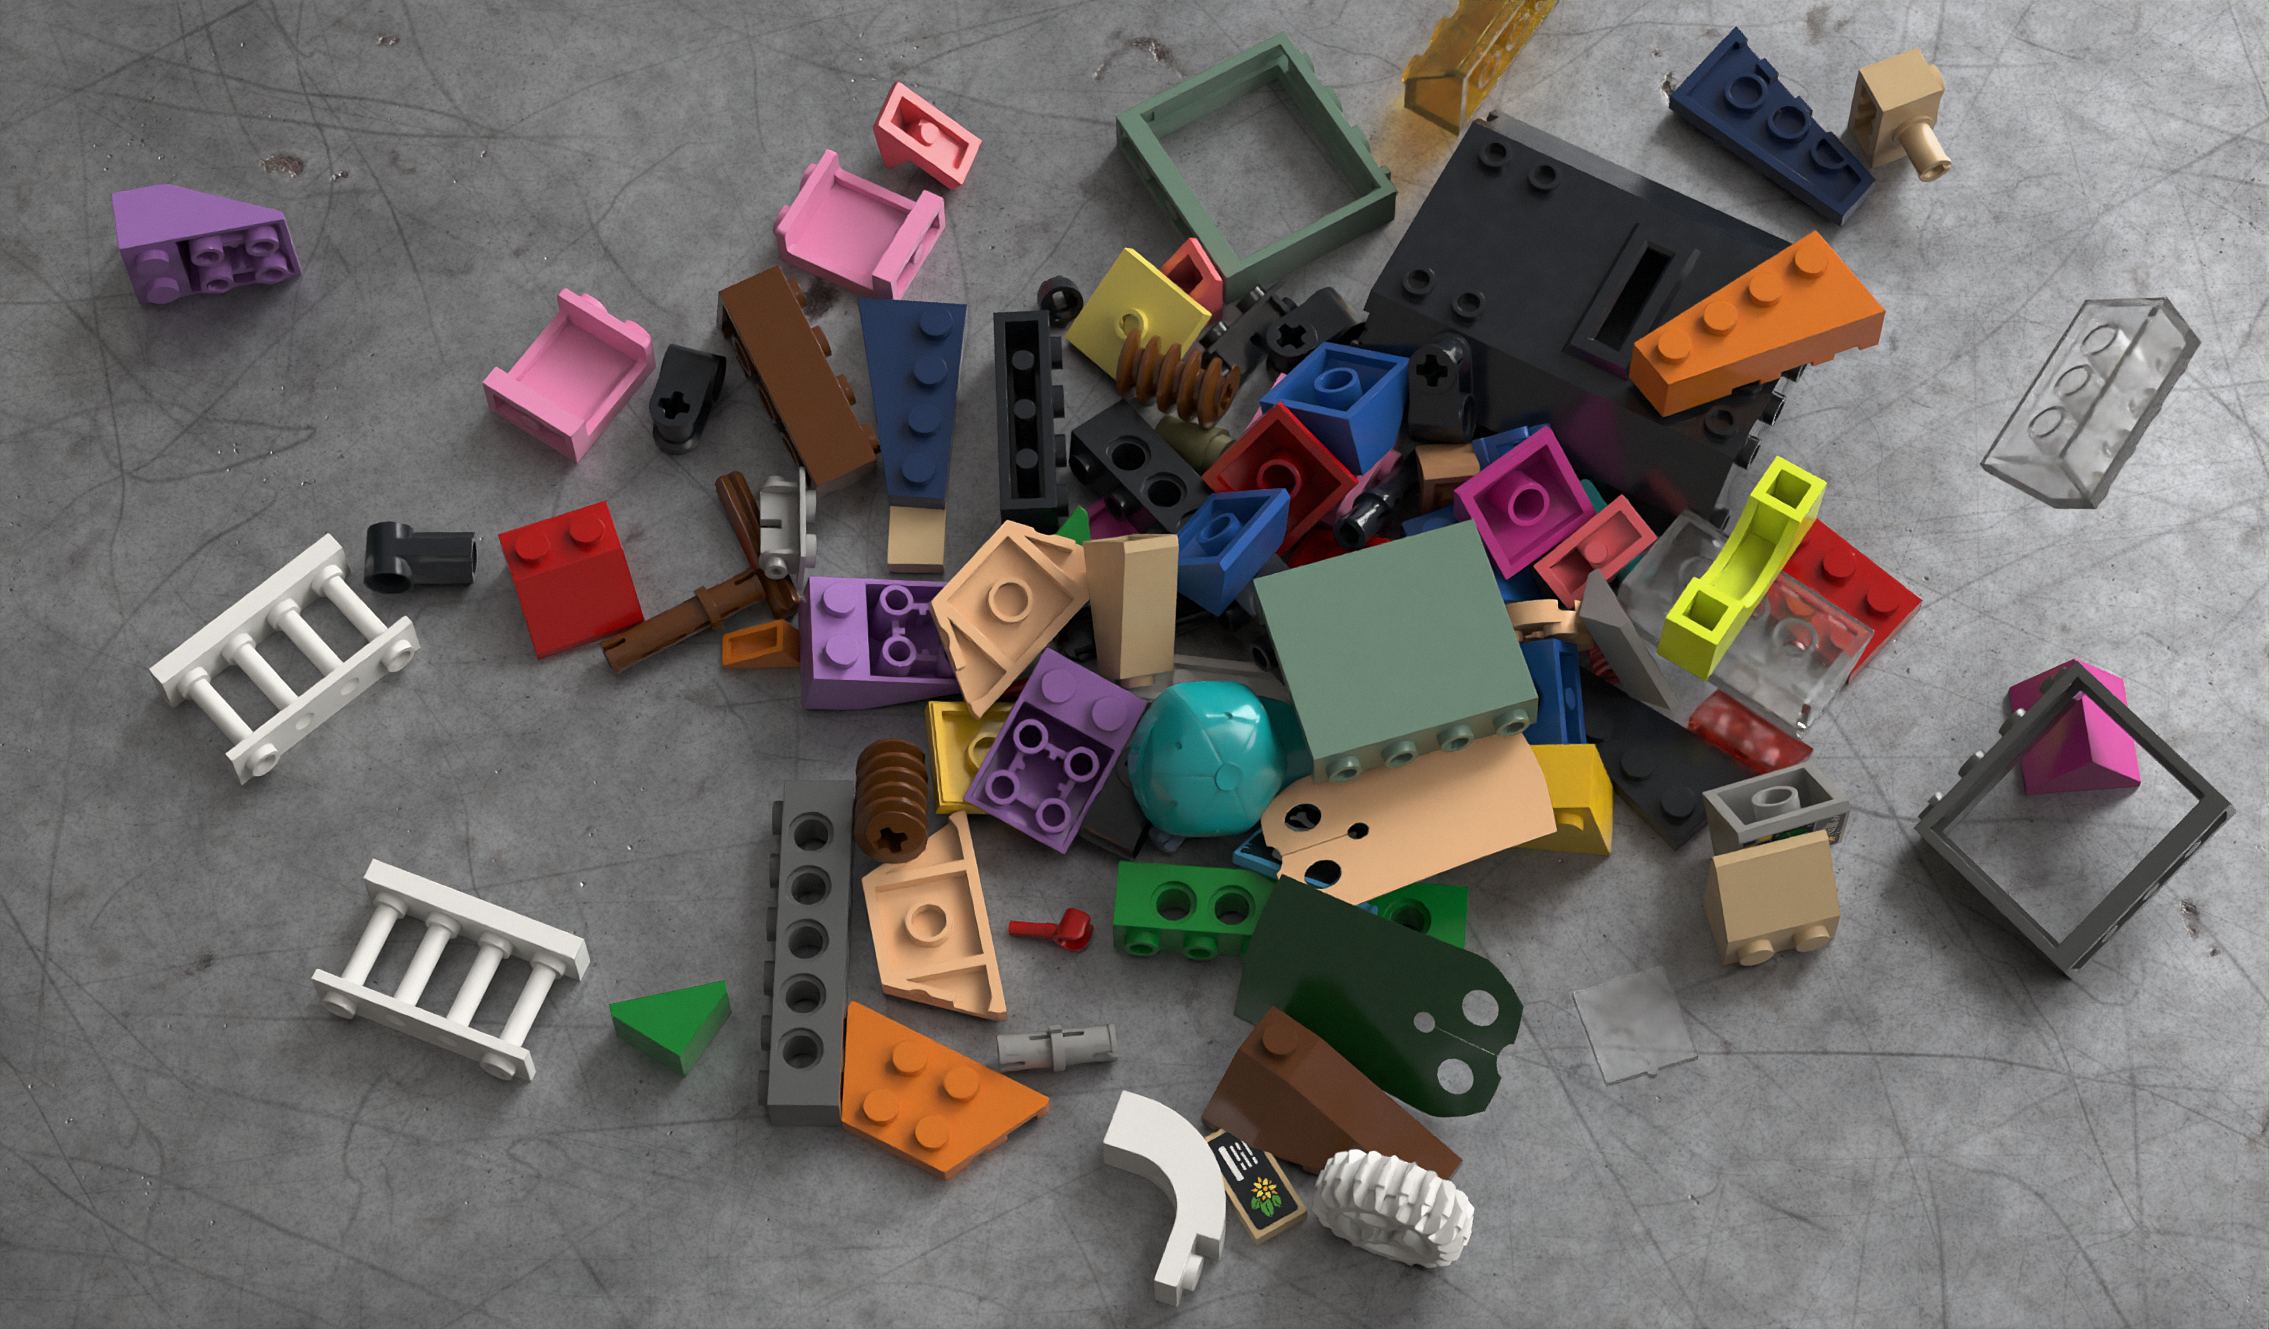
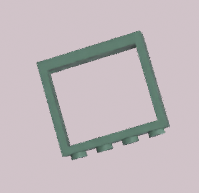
M1284 31L1116 115L1118 147L1183 243L1189 238H1196L1223 281V301L1226 306L1244 297L1256 285L1260 284L1264 287L1395 219L1396 195L1399 194V191L1391 181V171L1385 165L1378 166L1370 154V145L1364 132L1357 125L1350 126L1342 115V105L1335 91L1330 86L1323 87L1314 75V66L1308 53L1301 54ZM1278 79L1361 198L1239 260L1158 139Z

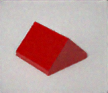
M1281 401L1254 421L1201 476L1216 493L1286 489L1291 498L1284 543L1275 552L1279 557L1359 483L1350 471Z

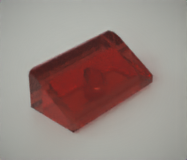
M1718 688L1689 717L1688 730L1760 772L1759 776L1807 762L1814 752L1812 747L1721 688Z

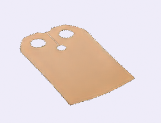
M1522 732L1508 737L1494 734L1476 739L1468 747L1455 752L1437 750L1419 755L1413 762L1398 768H1388L1383 765L1365 770L1355 779L1345 783L1335 784L1326 781L1314 785L1312 775L1298 779L1272 800L1261 816L1266 846L1275 848L1282 856L1281 869L1276 873L1278 879L1284 874L1307 884L1304 875L1312 864L1323 860L1333 861L1341 868L1340 879L1334 885L1318 890L1355 906L1465 863L1557 832L1551 799L1542 769ZM1301 804H1311L1318 807L1321 812V819L1309 831L1295 832L1288 829L1285 825L1286 814L1293 807ZM1356 823H1363L1368 826L1369 832L1361 839H1352L1347 835L1350 826Z

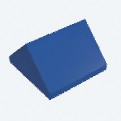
M1286 489L1212 493L1177 532L1179 544L1177 591L1219 617L1284 543L1291 498Z

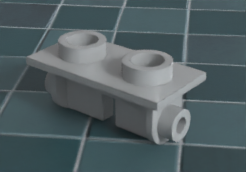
M800 466L798 482H786L783 477L770 476L765 479L764 484L759 488L760 526H781V529L760 528L759 566L765 571V575L771 579H781L787 574H796L797 590H802L805 568H815L817 545L816 534H806V523L815 522L816 490L806 489L805 467Z

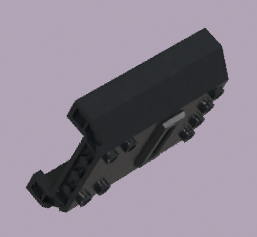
M1496 109L1489 112L1486 121L1478 118L1470 125L1372 287L1363 311L1369 313L1364 330L1358 340H1352L1349 345L1350 347L1411 358L1417 349L1424 346L1428 339L1438 332L1451 331L1458 333L1469 343L1473 354V394L1476 401L1477 422L1471 441L1524 426L1529 428L1550 423L1551 430L1579 481L1584 479L1590 480L1607 505L1622 494L1655 535L1698 555H1701L1710 537L1718 541L1723 535L1732 515V510L1726 507L1729 486L1740 467L1749 470L1762 444V439L1757 438L1764 423L1773 426L1779 418L1787 398L1786 395L1781 394L1787 382L1791 380L1797 383L1807 367V364L1783 371L1780 378L1761 385L1757 380L1733 388L1731 395L1662 417L1629 377L1633 344L1786 249L1792 243ZM1648 249L1669 260L1617 349H1614L1595 340ZM1409 394L1403 412V416L1406 418H1408V410L1410 403Z

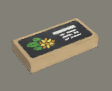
M1223 1129L1204 1138L1219 1165L1224 1182L1225 1197L1256 1246L1308 1218V1210L1272 1153L1250 1147Z

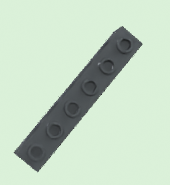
M784 780L783 801H773L772 832L773 835H781V853L770 854V888H779L778 907L767 908L766 934L767 942H776L775 961H765L763 977L764 995L773 996L772 1015H762L761 1050H770L769 1070H759L758 1105L768 1106L772 1126L842 1127L856 843L854 835L856 793L854 781ZM812 838L822 839L826 842L822 848L816 851H805L799 848L804 841ZM808 891H816L824 895L820 901L811 905L801 904L796 901L801 894ZM811 944L821 948V951L812 958L802 959L793 955L803 945ZM809 998L819 1003L814 1010L808 1013H797L790 1009L800 999ZM799 1053H809L816 1057V1060L806 1068H794L787 1064L794 1055Z

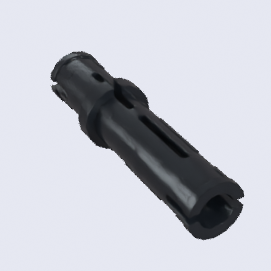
M1415 449L1375 488L1365 489L1354 499L1352 510L1334 524L1333 536L1342 548L1347 551H1352L1354 547L1356 551L1360 550L1375 533L1385 532L1396 521L1398 511L1419 493L1420 485Z

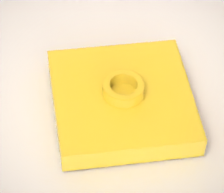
M1124 248L1064 337L1116 380L1119 355L1132 329H1140V347L1145 348L1151 337L1154 335L1161 338L1160 354L1162 355L1167 353L1173 343H1179L1182 346V359L1212 314L1134 249Z

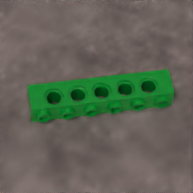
M1119 861L1113 915L1114 948H1124L1126 952L1138 956H1151L1157 954L1158 951L1181 952L1184 956L1194 960L1214 959L1217 955L1240 957L1244 961L1257 922L1278 880L1253 870ZM1415 882L1366 901V903L1378 907V913L1376 914L1398 924L1413 925L1423 934L1462 949L1465 947L1468 886ZM1169 907H1179L1188 913L1184 918L1176 921L1167 920L1160 915L1164 909ZM1236 911L1244 915L1246 919L1236 925H1227L1222 923L1218 917L1225 912Z

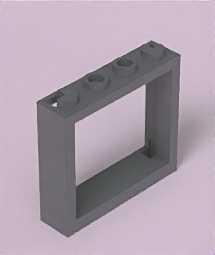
M2078 661L2069 669L2063 666L2053 678L2049 675L2040 687V692L2043 694L2041 698L2028 711L2023 707L2019 708L2003 723L1999 729V733L2003 737L1987 753L1980 749L1962 765L1958 772L1962 779L1946 795L1942 791L1933 795L1928 800L1930 804L1918 815L1921 821L1914 827L1933 848L2072 980L2237 812L2230 801ZM2086 695L2197 798L2199 803L2059 943L1950 840L1947 835L2052 727Z

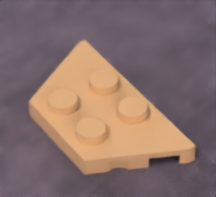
M1006 520L928 604L969 713L976 721L1090 599L1083 546L1075 544V540L1055 534L1050 536L1036 532L1032 527Z
M966 809L959 810L948 817L949 823L928 838L925 850L917 858L906 863H883L861 879L882 990L885 994L998 1022L1008 1020L1007 1009Z

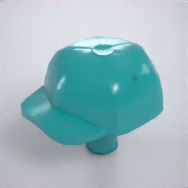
M1229 681L1183 682L1166 688L1155 699L1141 719L1132 739L1128 755L1129 778L1132 782L1135 798L1145 816L1158 830L1181 837H1224L1246 833L1260 820L1276 796L1298 779L1311 775L1312 771L1311 759L1293 706L1285 701L1255 695L1248 686Z

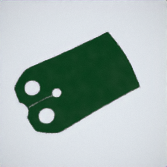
M1282 874L1251 937L1243 964L1234 1015L1257 1026L1270 1008L1274 1006L1321 1037L1384 1092L1425 1114L1445 1118L1464 1117L1486 1111L1502 1079L1497 1069L1498 1055L1507 1045L1515 1043L1524 1006L1513 986L1488 959L1373 914ZM1471 991H1485L1496 1000L1499 1008L1498 1017L1490 1025H1476L1465 1016L1462 1008L1463 999ZM1426 1012L1433 1016L1435 1028L1427 1033L1417 1029L1414 1023L1417 1013ZM1447 1059H1458L1466 1063L1472 1070L1474 1077L1470 1090L1463 1094H1454L1444 1089L1437 1075L1441 1063Z

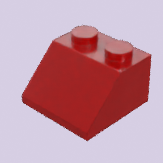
M606 500L498 534L505 563L538 660L624 633L645 621L626 557Z

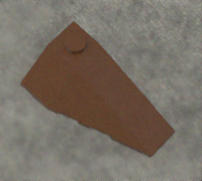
M1274 1006L1270 1008L1238 1048L1201 1116V1122L1214 1131L1220 1129L1228 1131L1250 1147L1272 1153L1273 1157L1303 1165V1171L1319 1175L1320 1171L1324 1170L1329 1158H1334L1338 1152L1349 1153L1350 1150H1360L1366 1154L1376 1151L1382 1156L1387 1157L1395 1155L1399 1160L1408 1163L1416 1162L1418 1167L1426 1171H1435L1437 1177L1447 1181L1453 1178L1463 1163V1160L1321 1037Z

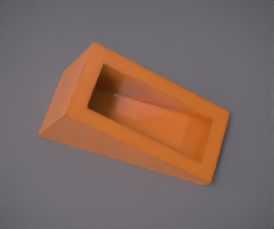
M784 619L722 634V667L725 669L800 667L799 630Z

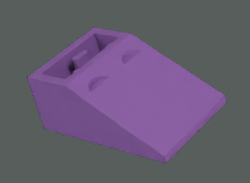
M167 183L111 193L119 251L139 304L151 302L166 304L176 300L178 297L205 292L220 294L229 291L232 287L259 282L274 284L283 281L286 277L302 275L288 226L281 211Z
M809 576L798 607L802 708L858 711L962 693L928 607V604L949 582Z
M1046 647L963 799L1065 855L1090 805L1103 786L1148 702Z

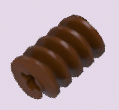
M1132 329L1123 344L1118 359L1116 371V390L1118 396L1128 400L1136 395L1138 403L1142 406L1150 407L1157 402L1158 410L1166 415L1177 410L1178 417L1183 421L1190 422L1197 417L1201 427L1207 430L1214 428L1222 420L1235 398L1240 381V367L1236 364L1227 377L1221 376L1222 360L1215 357L1207 369L1204 370L1201 369V351L1194 350L1184 363L1180 361L1182 346L1179 343H1173L1167 353L1162 355L1160 354L1161 338L1154 335L1151 337L1145 348L1140 347V329Z
M888 738L877 740L870 744L858 757L855 770L856 808L854 813V835L857 845L869 857L889 864L906 863L917 858L925 850L928 841L926 831L928 826L926 755L918 746L902 739Z

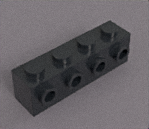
M1049 310L993 313L1001 525L1006 520L1032 527L1038 533L1048 536L1054 535L1058 532V517H1069L1068 483L1057 484L1056 468L1067 467L1066 435L1054 433V419L1065 418L1063 385L1052 384V370H1063L1061 336L1050 337Z

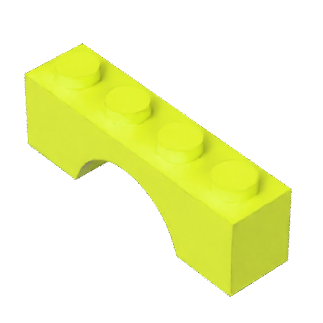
M1776 456L1750 494L1734 530L1713 564L1700 579L1692 578L1666 616L1656 651L1657 655L1707 681L1815 522L1827 482Z

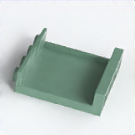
M1474 519L1253 579L1254 608L1260 625L1265 624L1278 661L1311 759L1314 785L1326 781L1335 784L1345 783L1355 779L1365 770L1383 765L1388 768L1402 767L1413 762L1419 755L1437 750H1442L1443 752L1459 751L1468 747L1476 739L1494 734L1501 737L1513 736L1527 729L1530 724L1537 723L1538 695Z

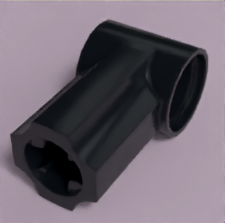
M391 521L378 522L367 529L363 583L370 590L382 594H401L411 590L414 584L475 583L478 569L475 532H416L413 527L407 524Z

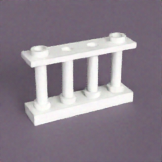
M329 533L149 669L158 693L172 709L185 699H193L235 745L225 755L234 777L241 785L253 776H261L269 772L278 763L280 756L385 674L399 671L405 667L413 658L415 651L420 648L413 622L406 615L387 628L344 582L345 577L351 571L342 546ZM327 596L370 642L344 663L300 616V612L319 597ZM283 630L325 676L300 697L290 689L255 650L256 645L274 631ZM230 665H238L280 711L254 732L210 685L211 679Z
M373 859L363 880L376 909L341 977L316 969L311 978L322 1001V1006L340 1017L352 1019L356 1014L478 1061L482 1069L497 1078L511 1080L513 1076H517L531 1082L536 1070L529 1050L521 1046L554 979H561L563 975L581 981L590 963L584 939ZM406 914L424 921L428 930L392 998L366 988L363 984L396 919H403ZM457 935H461L477 941L481 949L447 1017L444 1018L415 1007L449 938L455 939ZM511 954L529 961L534 969L498 1039L472 1029L468 1025L501 959H508Z

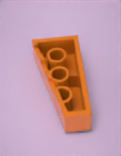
M1815 230L1633 344L1629 377L1660 415L1666 417L1731 395L1733 388L1757 380L1761 385L1778 379L1783 371L1807 363H1811L1813 367L1834 360L1836 353L1858 347L1860 351L1878 345L1886 310Z

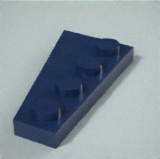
M1736 26L1670 95L1668 108L1841 227L1873 193L1876 182L1875 178L1832 131L1826 132L1812 117L1813 110L1800 96L1795 98L1779 81L1778 71L1766 58L1759 59L1747 45L1748 38Z
M857 297L889 505L945 510L968 319L967 304Z

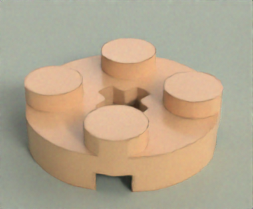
M1557 599L1524 601L1505 605L1519 644L1554 638L1577 644L1578 651L1589 650L1595 647L1592 635L1579 616L1582 601L1574 600L1575 611H1562L1558 608Z

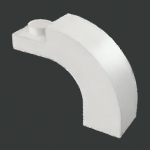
M1122 1090L1103 1141L1104 1164L1149 1179L1159 1186L1171 1201L1176 1219L1154 1278L1155 1300L1178 1307L1183 1290L1194 1291L1204 1262V1257L1200 1255L1220 1260L1225 1239V1189L1219 1165L1207 1142L1186 1119L1159 1102Z

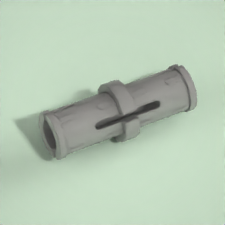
M1114 1023L1062 1029L1061 1024L1049 1025L1048 1031L996 1035L1000 1073L1052 1067L1053 1072L1065 1071L1067 1065L1089 1062H1113L1118 1060Z

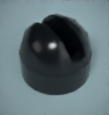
M1059 275L1042 282L1037 291V304L1040 310H1049L1050 323L1066 324L1076 319L1083 309V297L1078 286L1071 279ZM1062 291L1066 304L1056 307L1053 294Z

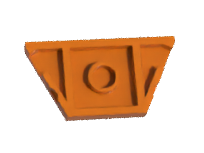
M852 1000L847 1010L841 1118L844 1130L947 1181L968 1167L975 1156L981 1153H989L1007 1141V1134L1034 1116L1038 1120L1049 1111L1051 1107L1050 1098Z

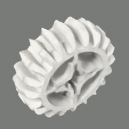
M1350 1150L1349 1153L1338 1152L1334 1158L1328 1159L1324 1170L1320 1171L1314 1187L1316 1190L1312 1210L1319 1217V1221L1323 1226L1331 1228L1336 1237L1349 1240L1352 1246L1361 1247L1370 1253L1381 1255L1390 1260L1405 1262L1409 1266L1421 1264L1427 1268H1432L1437 1265H1450L1452 1261L1459 1259L1463 1248H1466L1472 1232L1475 1208L1468 1201V1197L1462 1191L1456 1190L1455 1185L1451 1181L1442 1180L1437 1177L1435 1171H1426L1418 1167L1416 1162L1408 1163L1399 1160L1395 1155L1387 1157L1382 1156L1376 1151L1366 1154L1360 1150Z

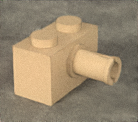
M1919 47L1859 69L1847 128L1870 169L1908 156L1918 173L1919 179L1922 182H1930L1946 174L1950 170L1952 162L1944 153L1933 133L1934 125L1938 121L1937 112L1941 95L1945 91L1944 82L1938 68L1934 64L1928 65Z

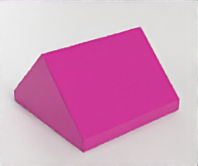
M1544 426L1454 490L1453 515L1459 522L1474 519L1489 561L1505 580H1508L1597 515L1553 431L1548 426Z
M2074 658L2011 686L2008 691L2011 712L2013 714L2022 707L2028 711L2043 695L2040 692V687L2049 675L2053 678L2063 666L2069 669L2076 661L2081 663L2128 707L2123 678ZM2086 695L2020 760L2025 795L2139 787L2141 784L2134 740Z

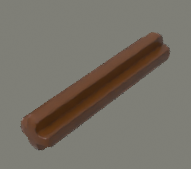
M732 471L727 475L720 476L715 481L717 495L751 568L762 584L767 596L766 601L773 616L780 620L796 615L801 598L790 575L787 574L781 579H771L765 575V571L759 566L760 528L768 527L760 526V510L743 474L738 471Z

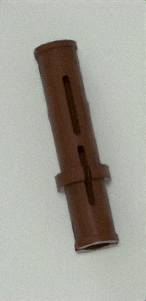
M749 567L731 579L709 589L702 586L694 590V596L683 603L634 626L620 635L599 643L615 676L696 633H700L710 627L713 631L723 627L725 619L766 600V593L754 570Z

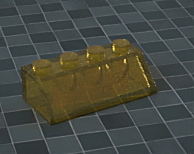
M1459 0V8L1451 18L1444 16L1435 27L1430 39L1431 45L1423 56L1416 54L1407 64L1401 82L1405 84L1404 108L1459 137L1560 0Z

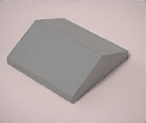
M1599 568L1589 573L1579 616L1631 698L1669 710L1680 705L1655 659Z

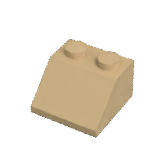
M1825 829L1712 857L1702 904L1723 966L1740 962L1744 966L1756 965L1767 961L1776 952L1796 948L1799 952H1808L1823 947L1830 939L1835 938L1841 914L1830 844Z

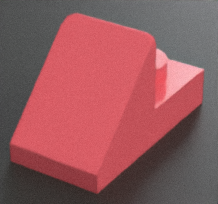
M899 81L892 84L872 127L886 168H894L909 160L951 190L963 184L982 142Z
M1621 494L1533 567L1570 611L1575 607L1574 600H1583L1589 573L1599 568L1609 584L1616 578L1615 575L1659 539Z

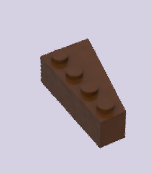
M776 265L719 291L716 325L724 339L732 337L737 353L736 361L745 377L757 374L760 383L756 384L761 406L773 424L783 422L786 428L785 431L780 433L783 445L798 472L800 466L805 467V485L808 489L816 490V500L875 474L876 454L881 453V448L870 424L866 422L860 425L851 406L856 404V398L844 374L835 376L827 360V357L832 356V352L824 332L818 325L811 328L802 311L807 308V301L799 283L794 277L786 280L780 266Z

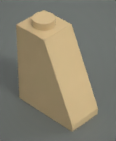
M1132 534L1084 541L1083 549L1099 676L1102 678L1120 679L1121 688L1155 684L1154 674L1173 671L1179 552L1177 534Z

